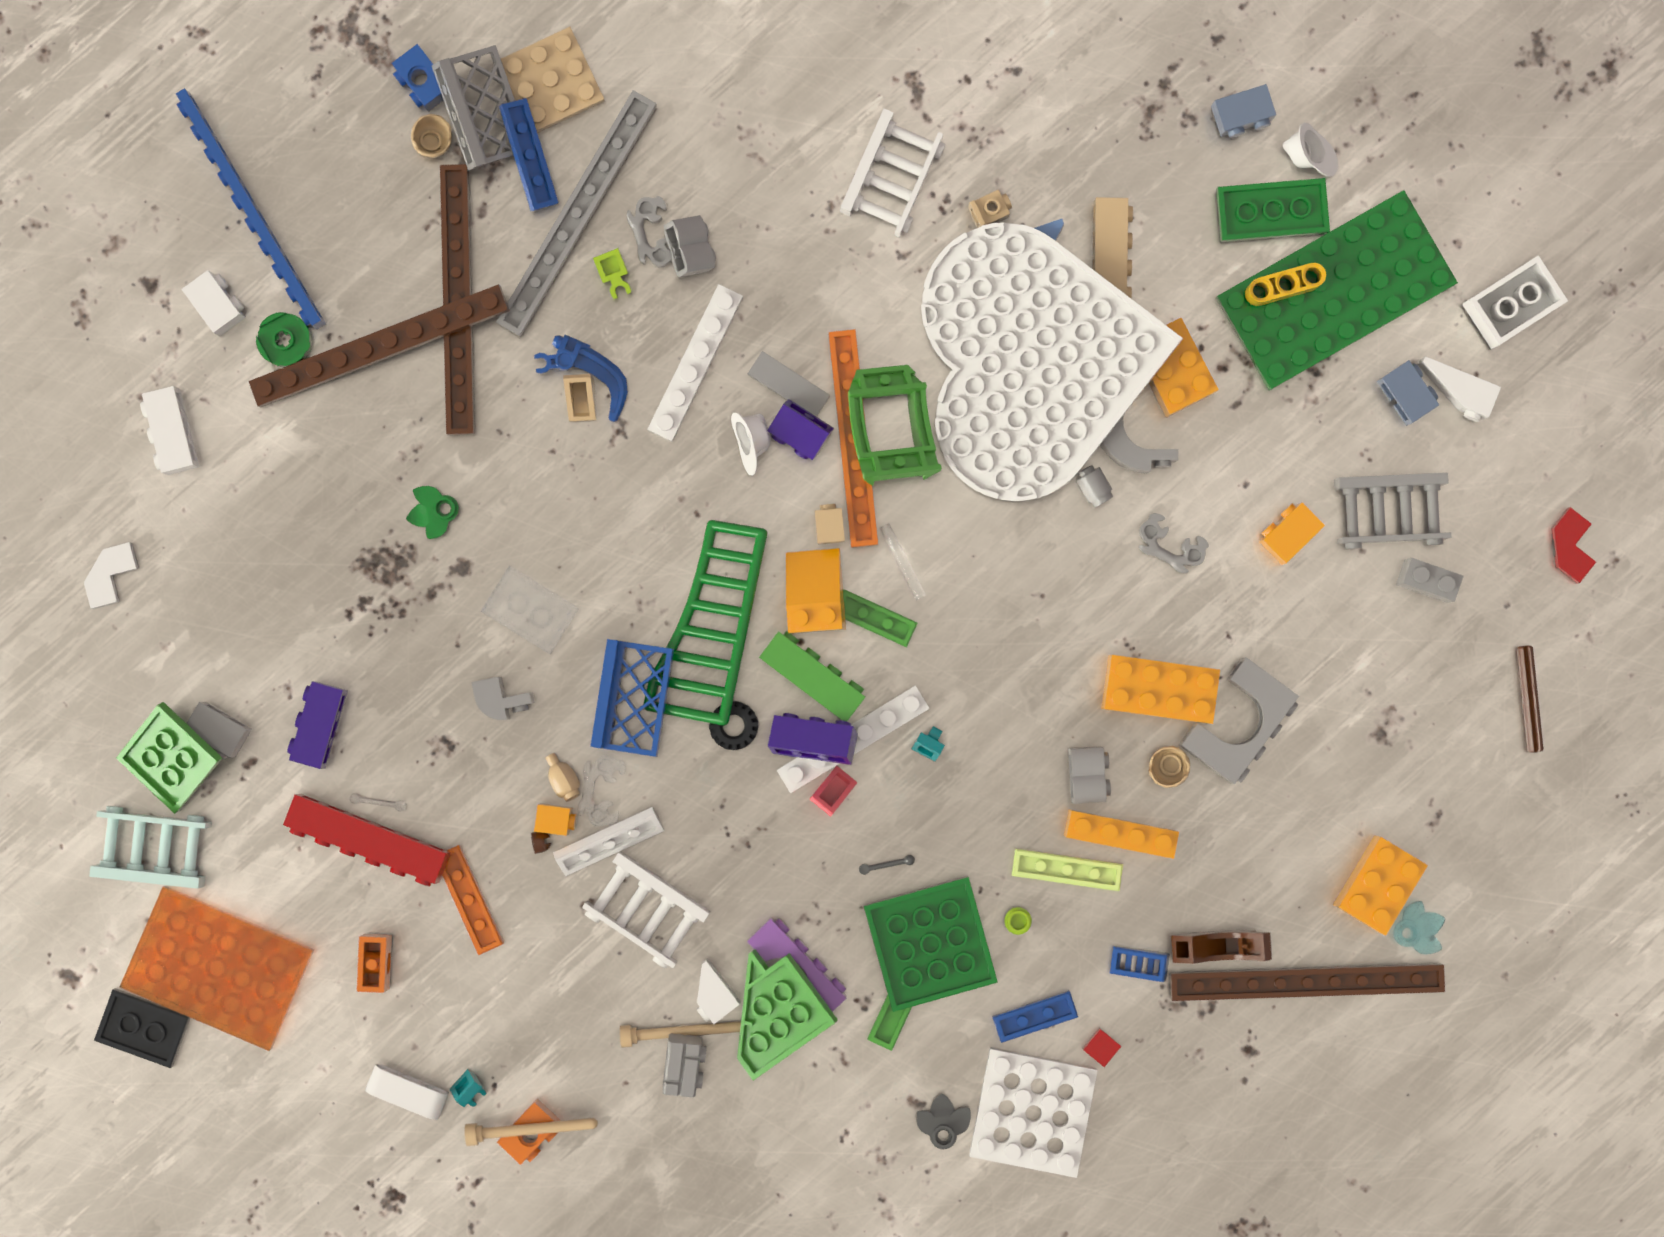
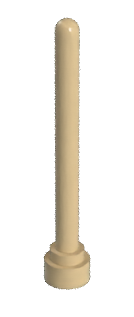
M741 1021L637 1030L636 1027L631 1028V1025L620 1026L621 1048L632 1047V1044H638V1041L665 1039L671 1033L683 1034L684 1036H700L740 1032Z
M595 1118L488 1128H483V1125L478 1126L477 1123L465 1124L466 1146L479 1145V1142H484V1139L595 1129L598 1126V1121Z

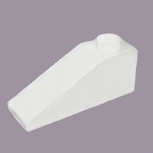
M1426 356L1419 360L1418 366L1457 410L1464 412L1465 418L1479 422L1480 419L1484 420L1490 417L1501 389L1500 386Z

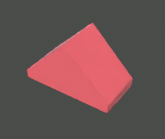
M836 766L813 793L810 800L831 817L857 782Z

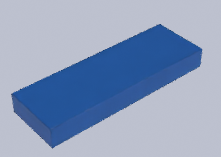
M1068 990L993 1015L992 1018L1000 1042L1003 1043L1078 1018V1014L1071 993Z

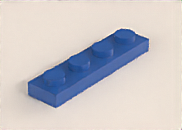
M527 98L500 105V113L530 210L535 211L558 204L559 202Z

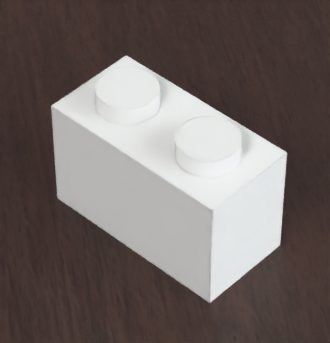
M207 270L182 288V291L212 332L220 337L246 318L241 312L244 306L235 295L230 297L225 290L228 284L219 273L214 275Z

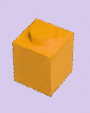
M538 804L534 832L569 835L570 830H574L576 825V814H572L573 808Z

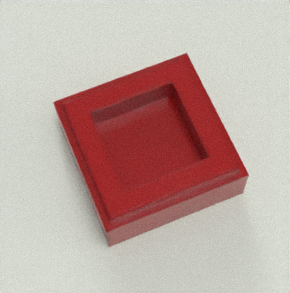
M1099 1028L1082 1049L1105 1067L1122 1046Z

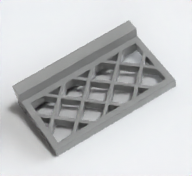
M496 45L450 59H443L432 65L468 170L514 156L511 146L505 144L508 138L506 131L501 141L489 135L494 122L505 128L504 122L496 118L499 106L515 101ZM489 53L494 63L491 72L478 65L481 56ZM476 58L474 63L469 59ZM463 62L471 67L466 79L457 75L454 64ZM475 70L488 76L483 89L470 82ZM492 79L502 86L503 92L500 98L487 92ZM467 87L480 93L476 105L466 101L464 93ZM484 96L497 102L492 115L479 108ZM477 113L489 119L484 132L475 127L473 120ZM486 139L499 146L495 155L486 158L483 150ZM503 148L507 150V152L501 153Z

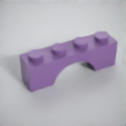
M771 917L747 942L756 949L765 961L783 958L790 953L796 963L803 968L807 978L833 1012L846 999V994L844 993L846 987L836 977L831 980L825 973L828 970L827 967L818 958L812 960L806 953L809 950L808 947L799 938L794 941L787 932L790 929L780 918L775 921Z

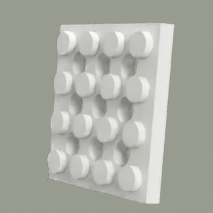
M990 1048L969 1156L1077 1178L1098 1070ZM1015 1073L1019 1076V1084L1016 1087L1009 1088L1004 1084V1078L1007 1074ZM1037 1078L1043 1079L1046 1082V1088L1041 1093H1035L1031 1090V1083ZM1060 1085H1071L1073 1088L1072 1095L1068 1098L1059 1097L1057 1091ZM1004 1100H1010L1014 1103V1110L1008 1115H1004L999 1111V1105ZM1035 1105L1041 1109V1115L1038 1119L1030 1120L1026 1117L1025 1113L1029 1106ZM1057 1111H1064L1067 1113L1068 1119L1065 1124L1056 1125L1052 1121L1053 1114ZM999 1127H1005L1009 1131V1137L1002 1142L994 1138V1131ZM1026 1132H1031L1036 1136L1035 1143L1030 1147L1023 1146L1020 1142L1021 1136ZM1051 1138L1061 1139L1063 1144L1059 1151L1051 1152L1048 1150L1047 1143Z

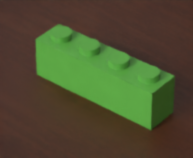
M778 631L759 658L842 721L847 722L865 699V696L861 694L864 689L853 680L847 683L841 679L842 672L832 664H829L827 667L818 661L821 656L809 647L804 651L796 644L799 640L788 633V631L784 634Z

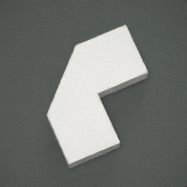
M131 542L103 549L84 581L91 609L119 602L113 576L139 569Z

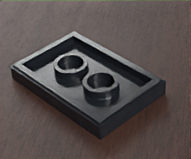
M114 988L112 989L94 1041L172 1068L191 1015Z

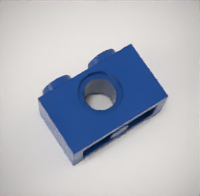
M418 44L392 62V65L397 70L393 75L402 87L406 84L413 92L409 96L418 108L424 106L429 112L444 101L432 69L433 63ZM418 75H427V80L424 84L416 85L414 83Z

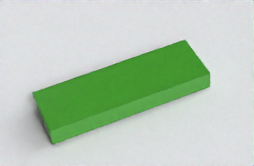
M843 590L845 620L907 648L918 624L917 622L852 592Z

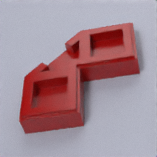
M1569 507L1551 530L1555 545L1556 567L1578 584L1596 563L1595 560L1576 546L1577 542L1592 524L1573 508Z

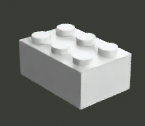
M1538 255L1462 305L1490 348L1493 349L1568 302V300Z

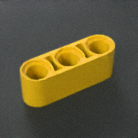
M1309 263L1253 280L1246 288L1245 298L1251 305L1261 306L1307 293L1322 285L1326 279V271L1318 263ZM1306 271L1316 273L1317 283L1307 281ZM1281 278L1288 279L1291 282L1292 288L1290 291H1285L1280 287L1279 281ZM1254 286L1264 288L1266 293L1264 298H1258L1254 295Z

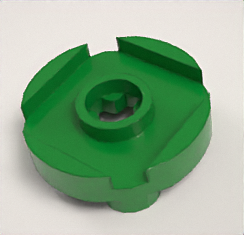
M285 312L271 314L259 326L258 336H256L257 349L265 360L278 367H286L304 360L312 349V336L309 327L301 318ZM281 333L291 337L287 346L283 344L278 345L277 343L280 340L279 335Z

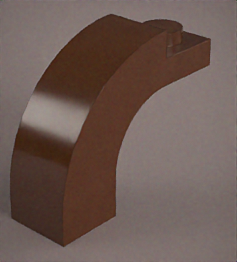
M1227 930L1171 935L1173 963L1196 964L1220 960H1272L1270 932Z

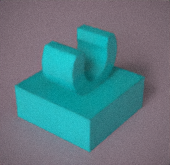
M933 726L928 735L921 732L911 749L935 762L945 746L938 741L942 731Z
M468 1069L449 1089L455 1101L463 1107L467 1104L475 1107L477 1103L473 1097L477 1093H481L483 1096L486 1095V1091L480 1084L477 1076Z

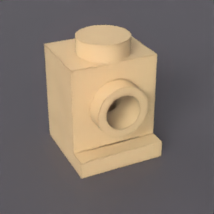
M998 189L969 202L968 208L979 228L982 225L999 223L1009 218V209L1012 208L1007 194L1001 195ZM994 203L997 206V210L991 212L987 209V205Z

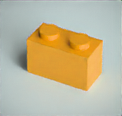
M1303 502L1296 506L1293 503L1290 504L1281 513L1283 519L1277 525L1272 522L1261 533L1264 537L1259 542L1281 565L1291 560L1325 526Z

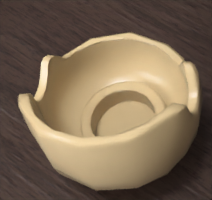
M430 113L421 116L414 123L411 130L413 148L423 157L436 158L444 155L450 148L452 141L450 124L440 115Z
M1174 746L1161 747L1150 759L1149 774L1154 782L1165 788L1177 787L1184 783L1189 776L1190 759L1182 749Z

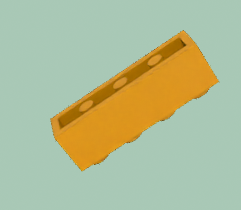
M1069 809L1064 836L1066 838L1174 859L1179 832Z

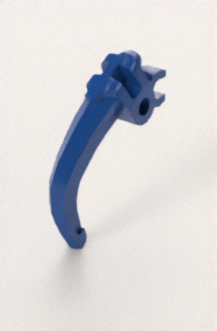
M558 335L554 337L552 342L554 348L558 349L557 354L547 355L545 353H538L534 355V359L542 358L546 361V366L536 369V373L543 374L550 369L568 371L574 366L592 374L606 384L611 394L608 418L611 422L618 420L628 393L626 377L619 367L590 348L591 345L568 335H564V337Z

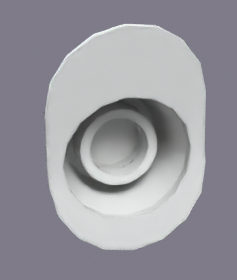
M1304 122L1301 124L1299 132L1283 143L1284 150L1297 167H1314L1321 174L1330 177L1337 173L1338 159L1332 145L1309 123Z
M734 412L731 421L738 440L742 462L747 473L754 476L757 470V457L768 449L771 435L767 431L768 426L762 414L742 417L738 412Z

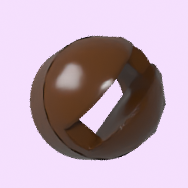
M531 833L534 854L543 853L550 848L552 843H544V839L550 838L548 833Z

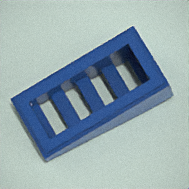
M1114 946L1110 974L1165 982L1170 954ZM1122 954H1127L1125 969H1120ZM1133 956H1137L1136 971L1131 970ZM1144 957L1149 958L1147 972L1142 971ZM1155 959L1160 960L1158 973H1153Z

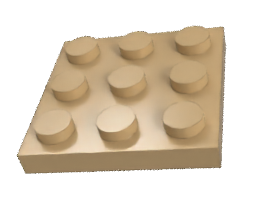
M571 27L501 58L515 100L527 98L537 133L605 102Z

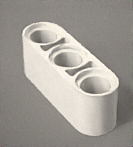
M375 1064L365 1089L372 1096L433 1120L439 1119L448 1097V1092L380 1064Z

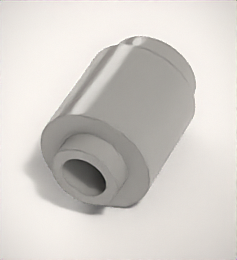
M1093 465L1078 473L1080 478L1076 481L1088 502H1092L1094 507L1113 497L1111 493L1112 487L1100 467L1094 469Z

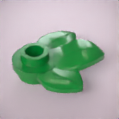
M421 486L413 489V494L420 504H417L409 512L406 520L415 526L426 527L425 531L428 539L441 537L447 531L449 522L453 521L459 514L458 502L449 495H442L435 487ZM444 504H449L451 507L450 512L447 514H443L441 510Z

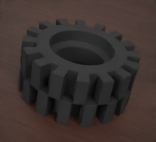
M733 701L730 715H737L744 721V730L740 735L729 736L724 731L723 725L709 723L712 739L719 746L727 750H739L748 746L755 739L758 731V719L755 712L748 705ZM721 705L713 713L719 714Z

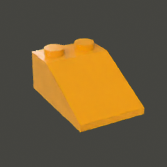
M840 548L786 553L788 633L846 629Z

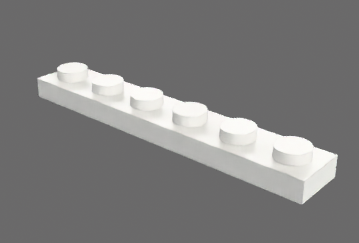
M718 284L648 427V431L673 442L743 299L742 295Z
M916 685L851 724L858 733L854 754L930 709ZM797 757L777 769V772L789 792L792 793L840 763Z

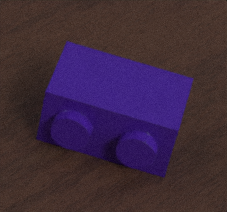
M788 399L780 408L767 431L772 434L771 437L778 443L783 445L787 443L795 449L794 452L798 456L813 460L821 451L834 428Z

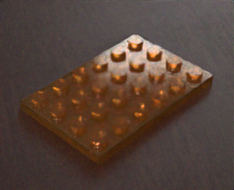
M163 886L120 984V988L270 1051L314 949L172 888Z

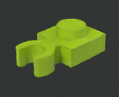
M619 248L593 258L602 282L611 281L610 293L614 299L618 298L616 293L618 286L625 287L627 294L631 293L629 283L622 279L623 275L628 274V270Z

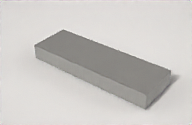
M763 351L747 373L784 399H790L816 417L830 397L828 393Z

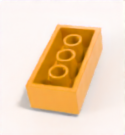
M1108 655L1101 709L1213 724L1220 670Z

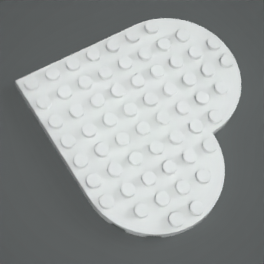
M992 223L963 233L947 245L932 264L924 284L923 301L921 304L923 324L930 343L937 355L952 369L941 388L935 418L937 440L939 441L944 458L954 473L968 486L996 499L1027 501L1059 490L1080 472L1183 338L1054 239L1035 228L1022 224Z

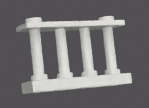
M883 109L840 207V212L851 216L853 210L858 211L860 209L897 225L895 236L900 238L902 231L907 233L911 226L913 217L909 215L935 157L940 159L946 144L942 143L943 134L938 132L933 142L896 126V122L892 121L894 113ZM892 135L929 151L924 166L886 151L885 147L882 146L885 136L890 138ZM882 160L919 176L913 191L874 175L875 172L871 170L874 161L880 162ZM869 185H872L907 200L908 203L902 216L864 200V196L860 195L863 186L869 187Z
M620 851L613 860V863L617 865L615 868L617 870L594 905L588 901L585 902L582 907L586 910L585 915L596 923H599L600 920L654 955L653 961L666 969L670 966L673 968L677 960L671 957L692 924L694 922L697 923L698 920L704 922L711 911ZM630 875H633L640 880L638 882L639 887L618 919L615 920L603 912V910L625 877L629 878ZM654 889L662 895L660 898L662 902L640 935L627 928L626 925L647 893H651ZM678 905L685 910L683 913L684 918L664 948L660 950L648 941L669 909Z

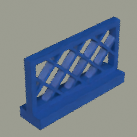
M607 639L590 747L658 757L674 649ZM626 648L636 649L642 657L631 667L624 659ZM642 650L651 651V652L648 653V654L645 656V654L642 652ZM656 652L666 653L665 665L656 671L648 658ZM645 661L653 674L643 682H640L633 670ZM623 665H624L627 670H625V671L622 673ZM664 671L662 679L659 674ZM630 673L638 685L626 694L621 688L620 682L624 676ZM656 677L662 685L661 692L652 698L644 685ZM641 689L649 701L636 709L628 697ZM619 692L622 695L620 699H618ZM658 698H659V705H657V704L655 703V701H656ZM625 700L633 710V713L624 720H621L616 713L617 705ZM652 704L657 711V718L648 725L640 712ZM634 716H637L645 728L632 736L624 724ZM615 719L618 722L616 726H614ZM655 725V731L653 732L651 727ZM621 727L629 740L621 746L611 744L613 732ZM648 731L653 738L652 750L642 749L635 739ZM632 742L636 748L626 746Z

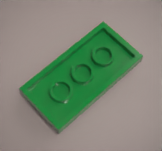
M1326 178L1221 186L1216 188L1221 242L1327 234L1330 232Z

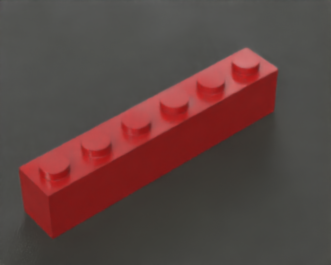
M303 794L294 795L283 823L284 826L290 828L289 832L300 837H305L306 834L315 837L314 842L319 845L330 847L333 844L340 847L339 852L351 857H355L356 854L366 857L365 862L377 867H380L381 864L391 867L390 872L405 877L406 873L416 877L415 882L429 887L431 883H440L451 853Z

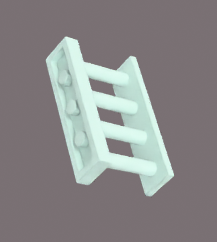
M106 806V810L97 811L96 817L108 818L103 860H100V864L90 866L89 877L196 889L205 886L206 876L197 875L198 870H195L200 828L206 829L212 826V822L204 821V816L187 815V819L125 813L123 812V807ZM119 819L135 821L130 863H127V867L116 866L117 861H114ZM146 822L162 824L157 866H154V870L143 869L144 864H141ZM173 825L189 827L184 869H181V873L170 872L171 867H168Z

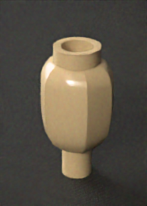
M555 753L548 755L545 758L550 766L548 778L554 792L558 797L564 798L566 802L575 799L580 795L578 791L580 782L575 772L567 763L560 762Z

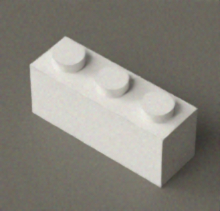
M171 386L143 393V402L140 403L143 416L148 418L150 428H147V435L150 443L155 446L156 454L153 455L157 470H161L163 474L171 475L198 468L199 463L180 389Z

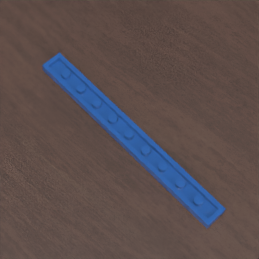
M185 88L175 93L180 101L176 104L185 118L189 116L194 124L190 126L191 131L197 140L200 141L202 139L207 147L204 149V153L212 164L216 162L221 170L217 173L218 177L225 187L230 186L234 192L231 199L239 210L243 208L248 216L244 219L252 233L257 232L261 238V241L258 242L265 256L271 255L275 264L271 265L279 279H285L289 286L285 288L288 296L293 303L298 301L302 308L299 311L302 320L307 326L311 324L316 329L326 325L192 94Z

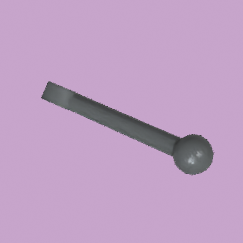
M907 855L904 859L869 866L862 864L859 867V872L866 875L872 870L902 864L913 865L915 858L912 855Z

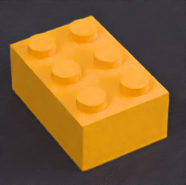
M1182 317L1166 326L1181 336L1183 340L1148 383L1166 418L1219 390Z
M1374 835L1333 905L1386 936L1428 865L1386 839Z

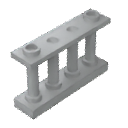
M1448 473L1340 477L1335 479V491L1343 490V495H1346L1348 537L1337 539V544H1345L1346 549L1362 548V543L1427 540V545L1443 544V539L1452 537L1451 532L1440 533L1438 491L1441 490L1440 486L1449 483ZM1424 486V491H1427L1429 533L1413 534L1411 492H1413V487ZM1386 488H1397V492L1400 493L1402 535H1386L1384 493H1386ZM1359 489H1370V494H1373L1375 536L1359 537L1357 494H1359Z

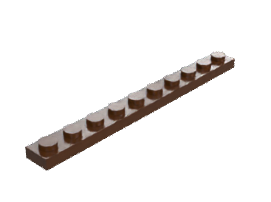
M466 164L440 165L443 306L471 295L469 173ZM472 326L444 336L447 435H475Z
M498 284L248 382L257 406L263 407L499 316L510 310L502 288Z
M1443 964L1170 973V988L1172 1001L1445 992V974Z

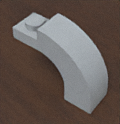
M1123 417L1100 445L1115 463L1134 472L1149 473L1151 472V463H1155V467H1171V462L1178 461V449H1145L1134 444L1125 432Z

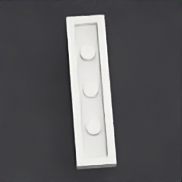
M651 807L555 851L553 854L562 872L567 876L659 834L664 829L654 809Z

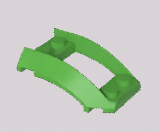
M909 365L856 370L848 391L850 421L863 479L872 486L875 481L922 476L923 480L942 469L941 464H938L935 454L936 446L929 421L926 399L927 384L926 382H921L915 376L916 372ZM907 394L914 447L871 452L862 399Z

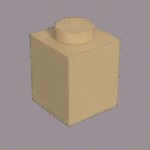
M836 504L820 505V510H815L818 545L845 542L842 508H836Z

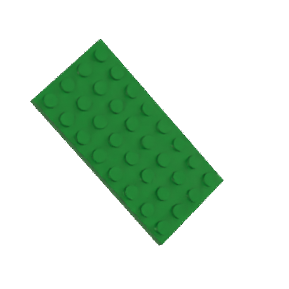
M1405 190L1215 298L1270 391L1453 287L1458 282ZM1309 263H1318L1326 271L1325 281L1313 291L1261 306L1251 305L1245 298L1246 288L1257 278ZM1306 271L1307 281L1317 283L1316 273ZM1285 278L1280 279V287L1285 291H1290L1292 288L1291 282ZM1253 287V293L1256 297H1265L1266 293L1263 287Z

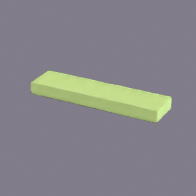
M1015 848L1011 876L1120 891L1123 864Z

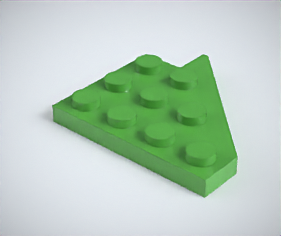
M756 949L748 955L737 1059L754 1081L838 1021L790 953L771 967L767 966Z

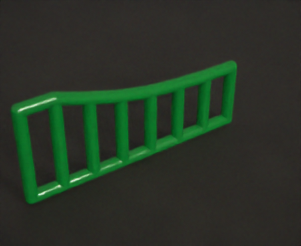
M709 520L707 522L702 549L687 603L666 648L674 649L672 661L728 671L725 687L670 677L668 687L722 697L719 714L666 704L665 715L723 726L728 724L767 539L766 529L717 520ZM716 531L755 538L753 553L713 547ZM710 558L750 564L747 580L707 574ZM703 584L745 591L742 606L699 600ZM695 610L739 618L736 634L691 626L689 623ZM684 635L734 644L730 660L677 651V648ZM666 653L662 654L655 666L656 671L665 665ZM664 671L659 674L662 679ZM656 677L648 682L646 689L652 698L656 696L658 686H662ZM646 696L644 699V704L649 701ZM652 704L645 708L646 711L657 713Z

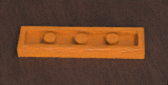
M457 845L447 850L451 853L442 876L478 955H481L504 944V941L460 845Z

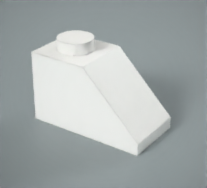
M707 958L703 961L697 999L700 1007L697 1008V1011L706 1022L711 1020L715 1024L740 1005L741 1001Z

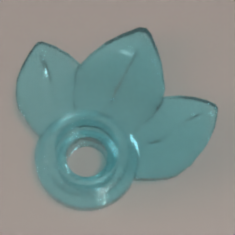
M1422 901L1411 903L1405 908L1402 921L1398 922L1394 927V939L1399 945L1413 947L1420 954L1439 952L1442 950V946L1434 935L1442 928L1445 917L1434 912L1425 913ZM1405 928H1409L1411 931V935L1408 938H1404L1402 935Z

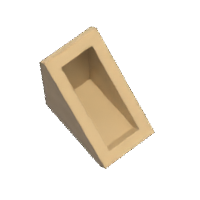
M591 374L563 375L569 421L596 420L593 376Z

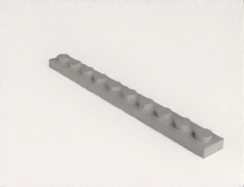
M634 90L631 92L507 302L510 311L501 314L496 321L497 324L520 337L522 336L657 107L655 102Z

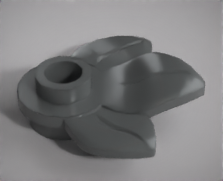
M940 1094L932 1102L930 1112L917 1111L916 1120L920 1131L930 1136V1140L936 1148L948 1149L955 1144L957 1135L962 1134L968 1129L971 1112L969 1107L954 1110L950 1099L944 1094ZM942 1130L948 1132V1137L944 1140L938 1137V1133Z

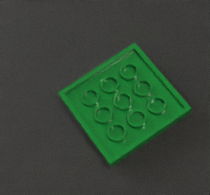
M969 877L864 905L893 1012L998 983Z

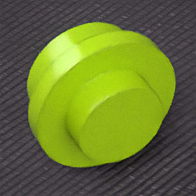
M1015 907L1006 913L1004 923L1009 932L1020 935L1030 929L1032 919L1026 909Z

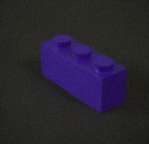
M311 681V685L306 686L302 698L305 701L303 712L298 713L295 721V727L298 728L296 737L291 738L287 753L290 754V761L318 769L326 768L348 690Z
M784 713L783 716L774 715L768 747L773 754L852 765L858 733L851 726V723L837 720L835 723H828L819 717H809V720L799 719V716L795 714Z

